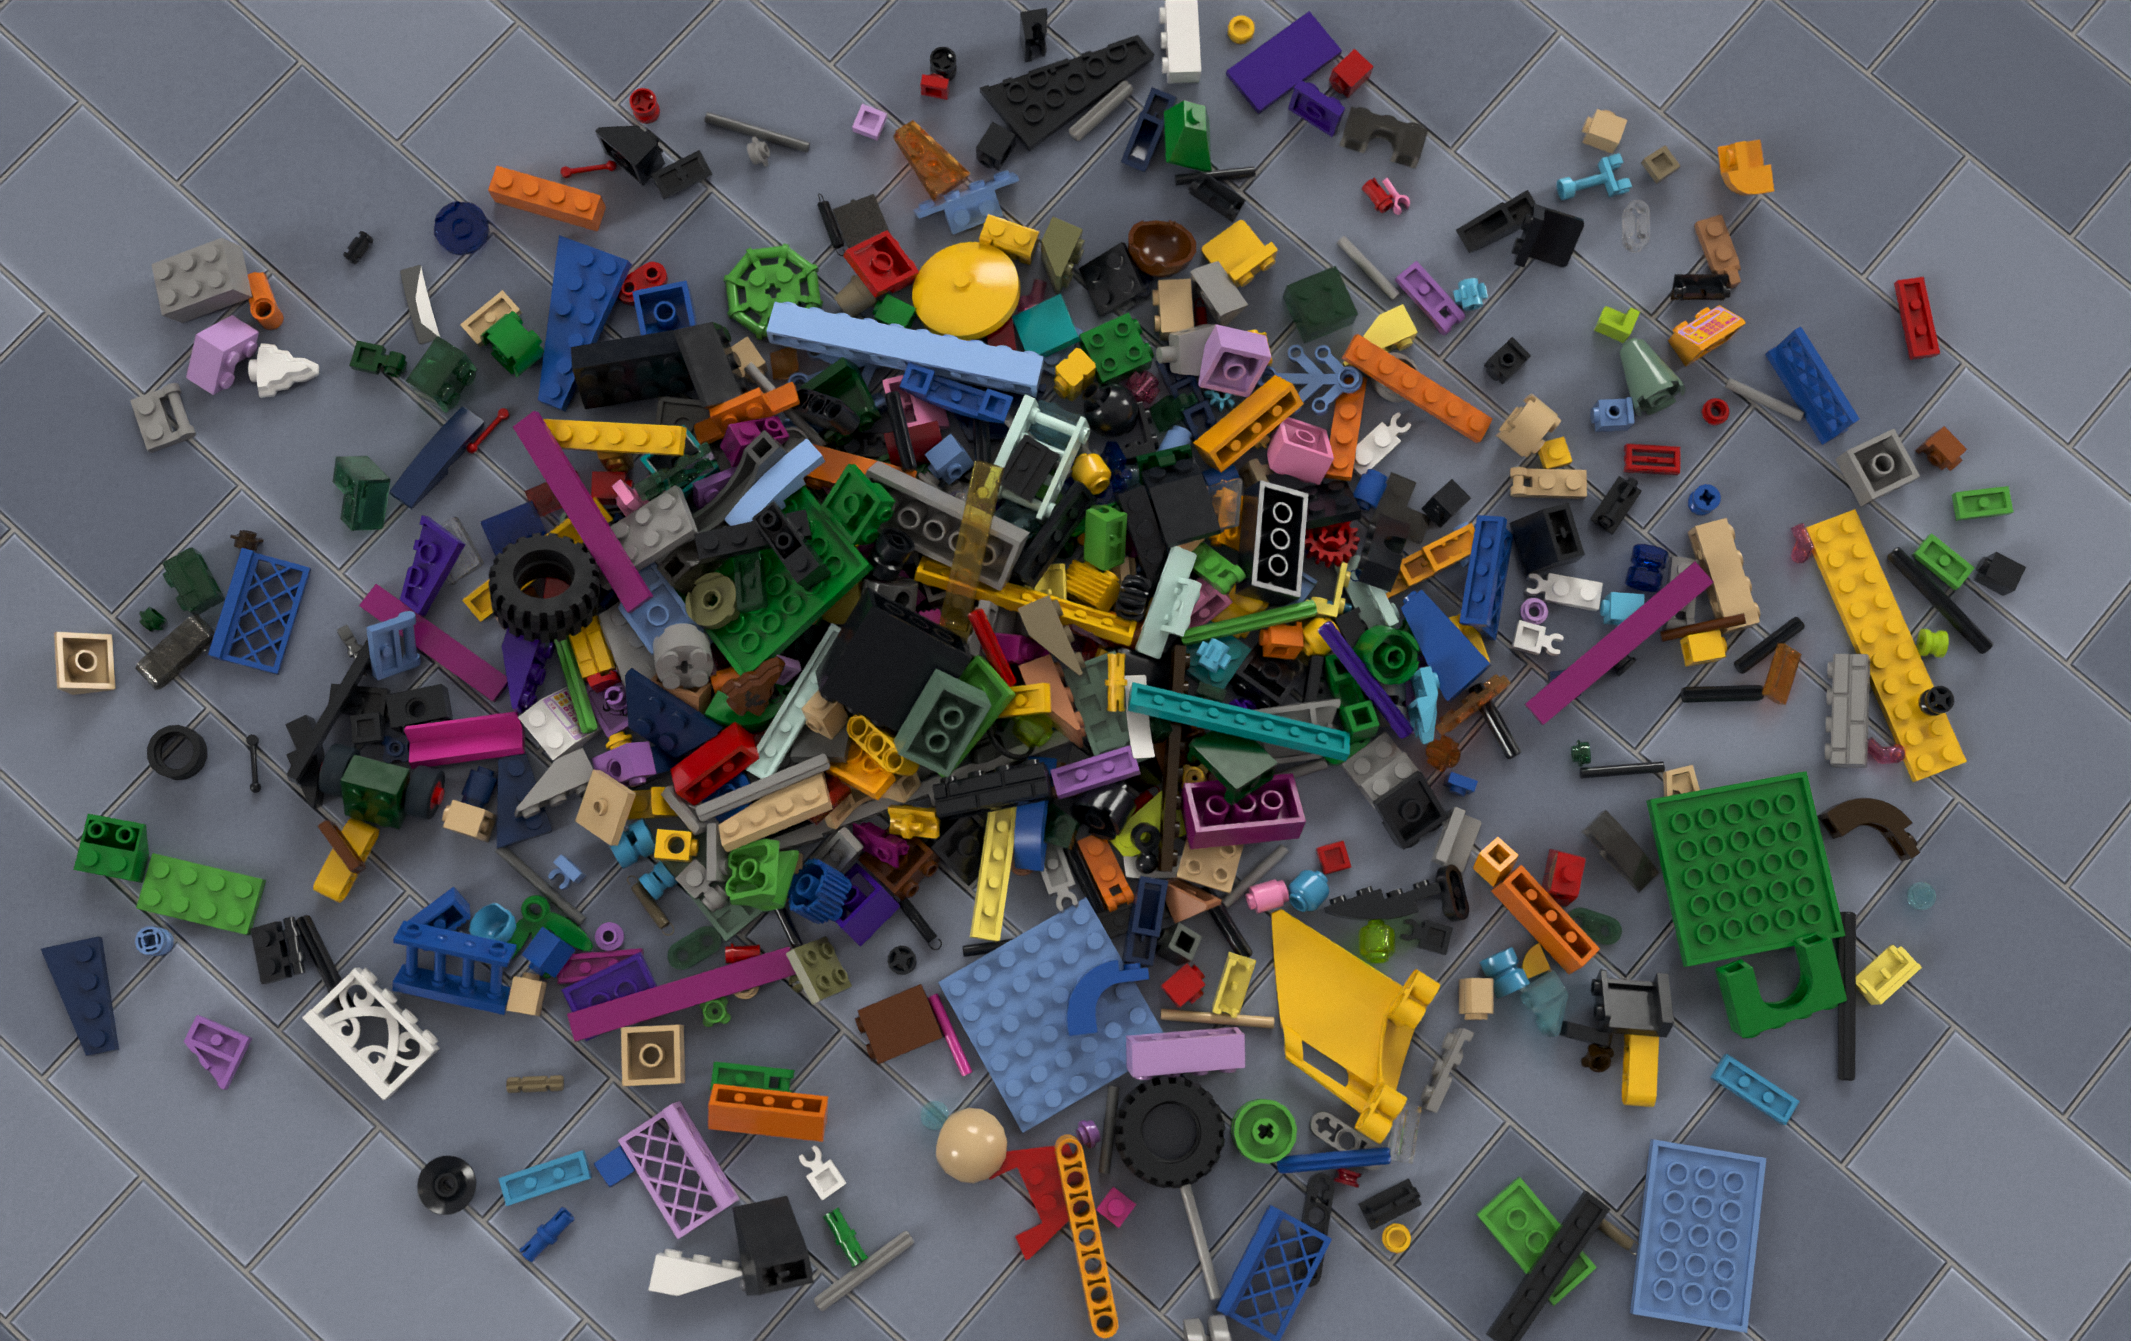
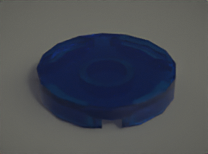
M456 201L444 206L438 212L434 221V235L439 244L449 253L456 255H468L479 250L487 241L490 232L489 221L482 209L470 202L460 203V201Z

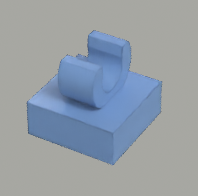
M562 854L553 862L558 868L552 870L548 876L551 880H554L557 875L562 874L564 882L559 886L562 890L567 889L571 885V881L579 884L586 877L572 861Z

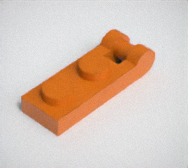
M1093 835L1077 841L1108 911L1111 913L1117 910V906L1123 903H1132L1135 898L1108 841ZM1119 886L1121 892L1112 896L1109 890Z

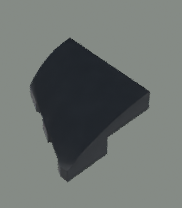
M1123 646L1114 647L1116 653L1125 654V676L1146 675L1147 686L1169 690L1171 654L1162 652L1160 659H1156L1136 650L1125 649Z

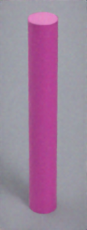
M938 993L928 997V1001L963 1077L972 1072Z

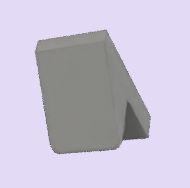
M843 827L834 835L815 859L821 860L842 873L862 855L864 847L846 827Z

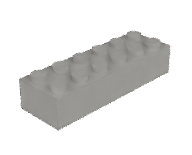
M877 461L867 469L865 476L872 483H880L896 501L891 508L894 511L893 516L888 521L881 523L877 530L880 534L887 527L899 529L913 540L915 551L999 591L1010 581L1013 574L1012 570L1018 562L1030 532L880 461Z

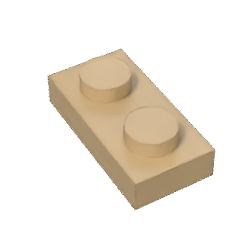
M502 290L460 325L474 342L481 347L484 344L480 335L503 315L514 311L519 316L522 312Z

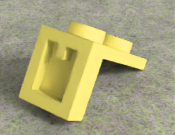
M1342 562L1339 567L1332 605L1327 604V599L1320 597L1311 598L1317 607V615L1313 617H1322L1323 619L1328 617L1333 621L1337 618V614H1343L1346 599L1341 598L1343 587L1348 588L1351 572L1346 571L1347 563Z

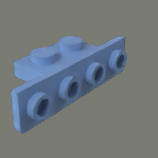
M1008 170L993 175L994 179L985 183L984 180L970 183L968 185L969 189L959 192L958 189L946 192L943 194L944 198L935 202L934 199L922 201L918 204L919 208L913 211L920 219L943 210L950 231L954 235L985 223L988 214L996 217L1003 216L995 190L1019 181V178L1013 172L1009 173Z

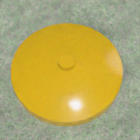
M979 242L958 243L940 250L921 267L913 284V305L916 308V313L921 323L931 333L941 336L950 334L966 341L976 340L998 330L1012 316L1020 298V279L1013 262L1000 249Z

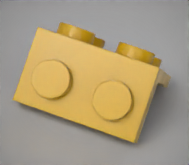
M1238 220L1202 247L1201 252L1209 263L1219 261L1236 288L1250 283L1254 275L1261 270L1264 272L1273 266L1276 262L1275 257L1278 249L1272 242L1264 246L1244 220Z

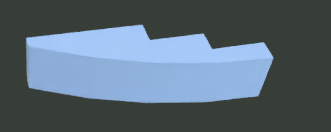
M806 438L782 457L747 491L724 519L729 526L751 522L753 521L751 518L772 501H775L781 509L785 508L786 505L783 500L804 486L803 478L825 462L821 453Z

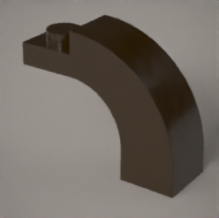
M1873 798L1852 799L1831 806L1817 815L1833 839L1843 837L1858 826H1868L1883 835L1901 861L1912 859L1921 853L1916 847L1917 842L1915 838L1904 830L1912 824V821L1897 807L1885 801Z

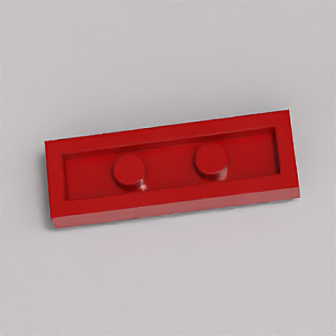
M1924 277L1897 280L1894 283L1910 360L1936 357L1940 354Z

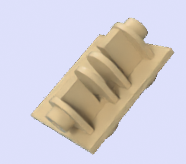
M1186 838L1176 877L1230 894L1244 844L1190 849L1188 838Z

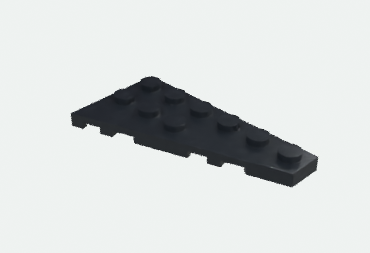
M1138 35L1108 44L1106 48L1094 52L1090 50L1082 53L1079 57L1070 60L1067 58L1031 70L1028 74L1016 78L1010 77L992 86L980 87V93L1030 152L1113 90L1122 81L1152 61L1154 53Z

